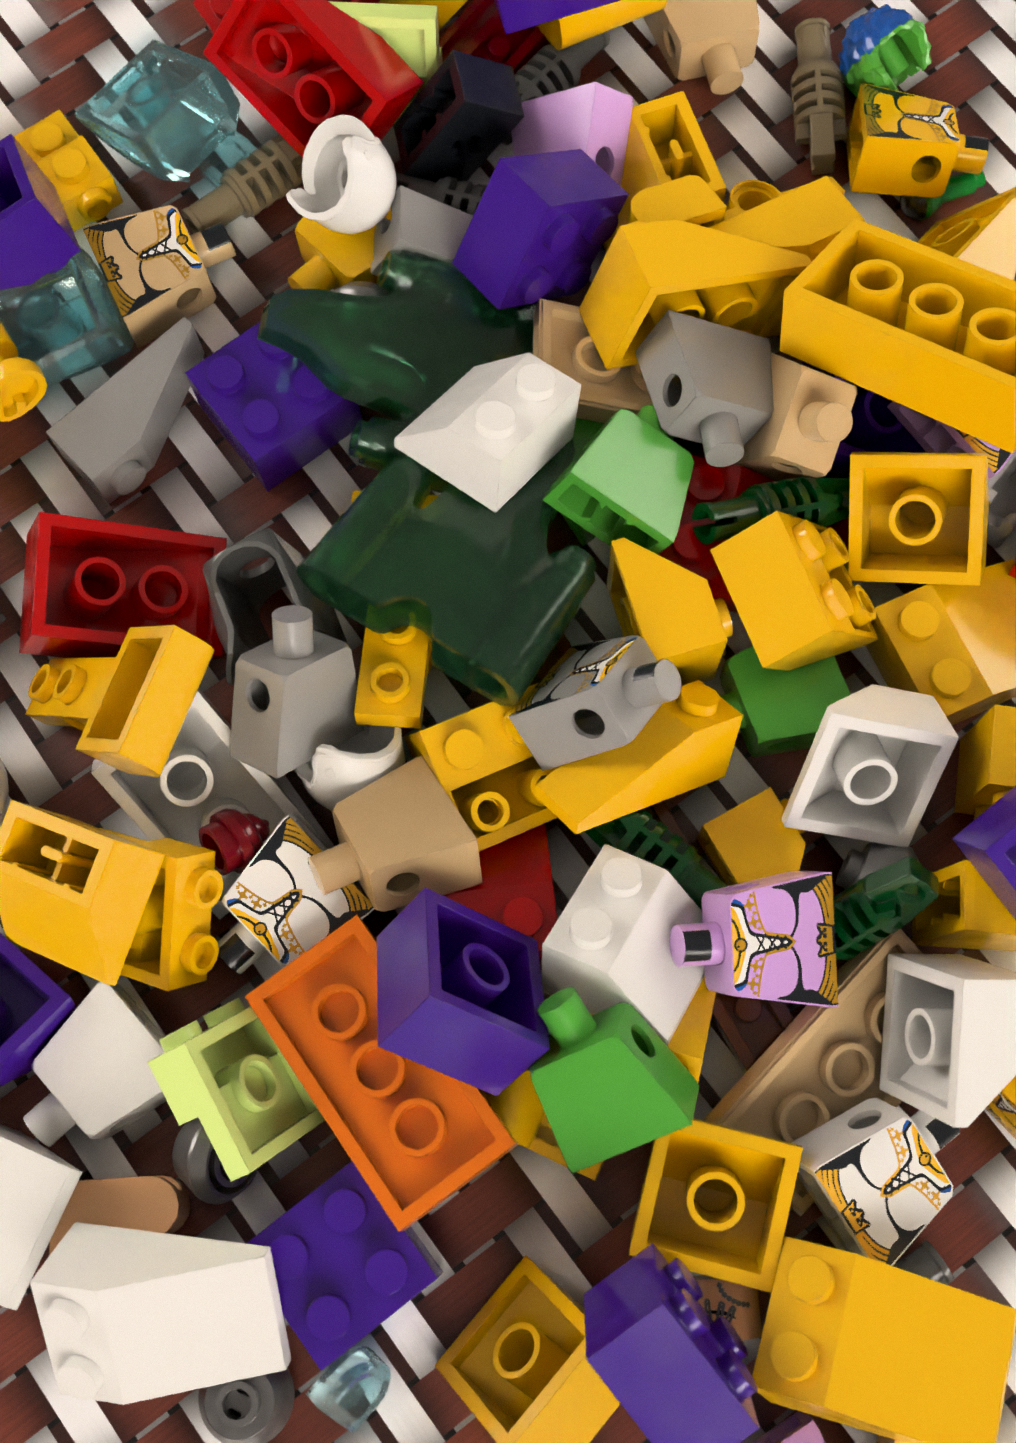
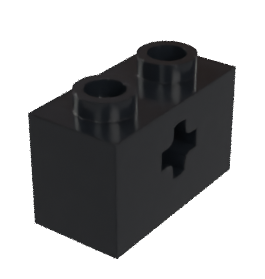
M453 50L393 125L404 175L435 182L439 178H445L446 176L457 178L458 181H468L524 118L513 68Z

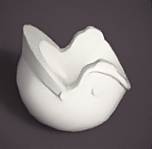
M341 114L326 119L313 131L304 150L302 160L304 190L302 188L291 189L286 194L290 205L300 215L309 220L316 221L329 230L345 234L360 233L371 229L387 215L396 193L397 179L395 166L389 153L381 144V140L375 137L361 120L354 116Z
M364 725V731L335 747L321 744L316 748L312 760L294 769V771L302 779L307 792L319 804L332 811L336 803L406 763L402 742L401 727L371 725L368 727Z

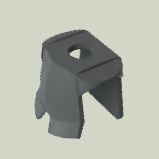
M271 528L263 529L238 541L203 564V574L208 587L213 622L219 640L227 654L225 670L228 685H234L235 663L240 655L271 640L259 618V612L265 601L285 586L289 590L294 605L304 606L312 611L313 630L347 643L336 611L321 583L315 576L308 560ZM269 557L266 562L256 568L241 570L246 564L255 559Z

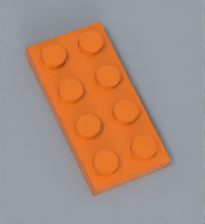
M355 915L244 996L398 1232L405 1231L519 1145L480 1089L378 1047L377 940L358 915Z

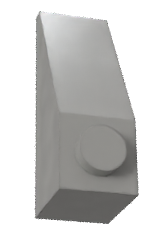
M185 316L46 431L63 458L108 505L120 495H127L137 489L144 481L146 473L155 466L191 386L185 372L200 363L204 357L205 352L194 326Z

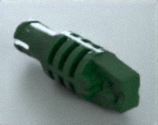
M799 476L749 486L738 498L716 502H701L693 509L692 520L710 518V521H715V523L695 526L693 531L702 544H713L717 541L733 537L777 510L816 523L819 526H829L849 518L850 478Z
M645 809L635 811L584 831L601 849L604 844H607L668 870L701 911V899L705 892L728 886L699 863L702 857L697 854L698 849L683 842L681 836L670 832L667 829L668 826L661 821L657 822L652 818L653 815Z
M908 856L865 876L857 883L845 889L843 893L841 892L833 897L836 960H850L858 955L860 951H865L876 942L889 936L890 933H894L905 926L939 897L938 878L919 861Z

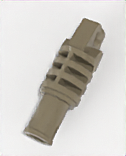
M809 18L800 22L794 30L797 43L798 67L794 71L790 82L796 145L809 144L811 174L821 175L834 173L835 141L847 139V124L842 72L838 65L832 61L830 23L822 18Z
M281 135L272 138L263 144L262 148L251 152L249 157L241 159L234 167L225 170L223 176L220 177V186L189 207L181 210V215L186 225L194 234L220 222L225 227L241 215L244 218H254L264 208L267 209L273 205L277 199L280 200L286 196L291 189H296L303 184V158Z

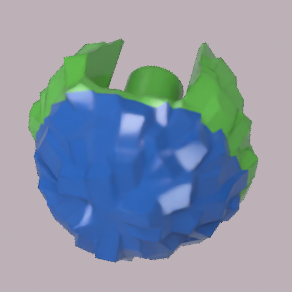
M888 4L877 9L872 7L866 14L850 21L849 26L846 28V35L842 40L843 49L838 55L840 59L839 68L843 74L844 84L855 97L858 96L861 83L898 91L896 86L904 82L908 75L911 77L919 72L920 69L924 71L932 63L930 55L931 44L927 38L923 22L916 21L905 9L891 8Z

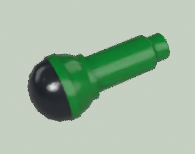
M982 171L979 175L964 172L952 175L942 196L938 198L900 196V208L905 216L912 220L928 219L942 204L972 194L977 188L984 186L986 183L985 174Z

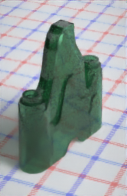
M403 249L400 254L388 251L382 261L377 286L387 290L386 296L351 295L320 289H287L272 296L262 311L257 336L258 340L274 345L300 359L327 389L340 397L391 418L386 419L373 416L369 422L359 419L351 434L348 450L349 456L357 458L360 466L390 475L396 479L448 496L470 497L395 448L394 438L474 366L528 352L533 354L534 310L538 302L498 310L452 263ZM476 501V505L487 508L478 501Z
M571 439L496 513L452 484H449L433 502L424 509H421L431 491L430 480L433 477L432 471L404 453L400 458L390 459L298 565L297 575L315 597L376 633L385 634L401 626H413L422 630L432 643L431 662L434 667L498 704L509 707L516 706L581 607L582 600L595 582L594 571L597 567L596 562L587 551L575 545H565L562 550L549 554L546 548L547 537L557 510L542 501V499L574 459L575 447L573 440Z

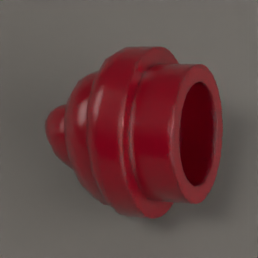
M223 809L211 815L209 824L199 829V840L201 847L216 851L214 869L223 876L232 871L241 874L263 846V841L268 838L270 832L269 821L261 819L254 814L242 813L236 809Z

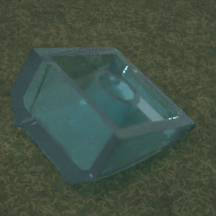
M153 39L75 113V118L108 146L144 171L161 180L189 182L190 173L228 136L236 135L240 102L226 77L213 63Z
M80 245L81 251L71 257L61 270L46 274L31 285L0 290V321L18 349V357L34 361L41 368L47 385L55 384L95 369L126 354L133 347L134 340L127 330L103 274L91 256Z

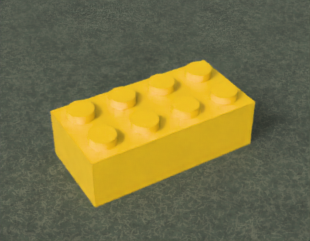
M853 218L784 290L780 351L1013 453L1016 449V281Z

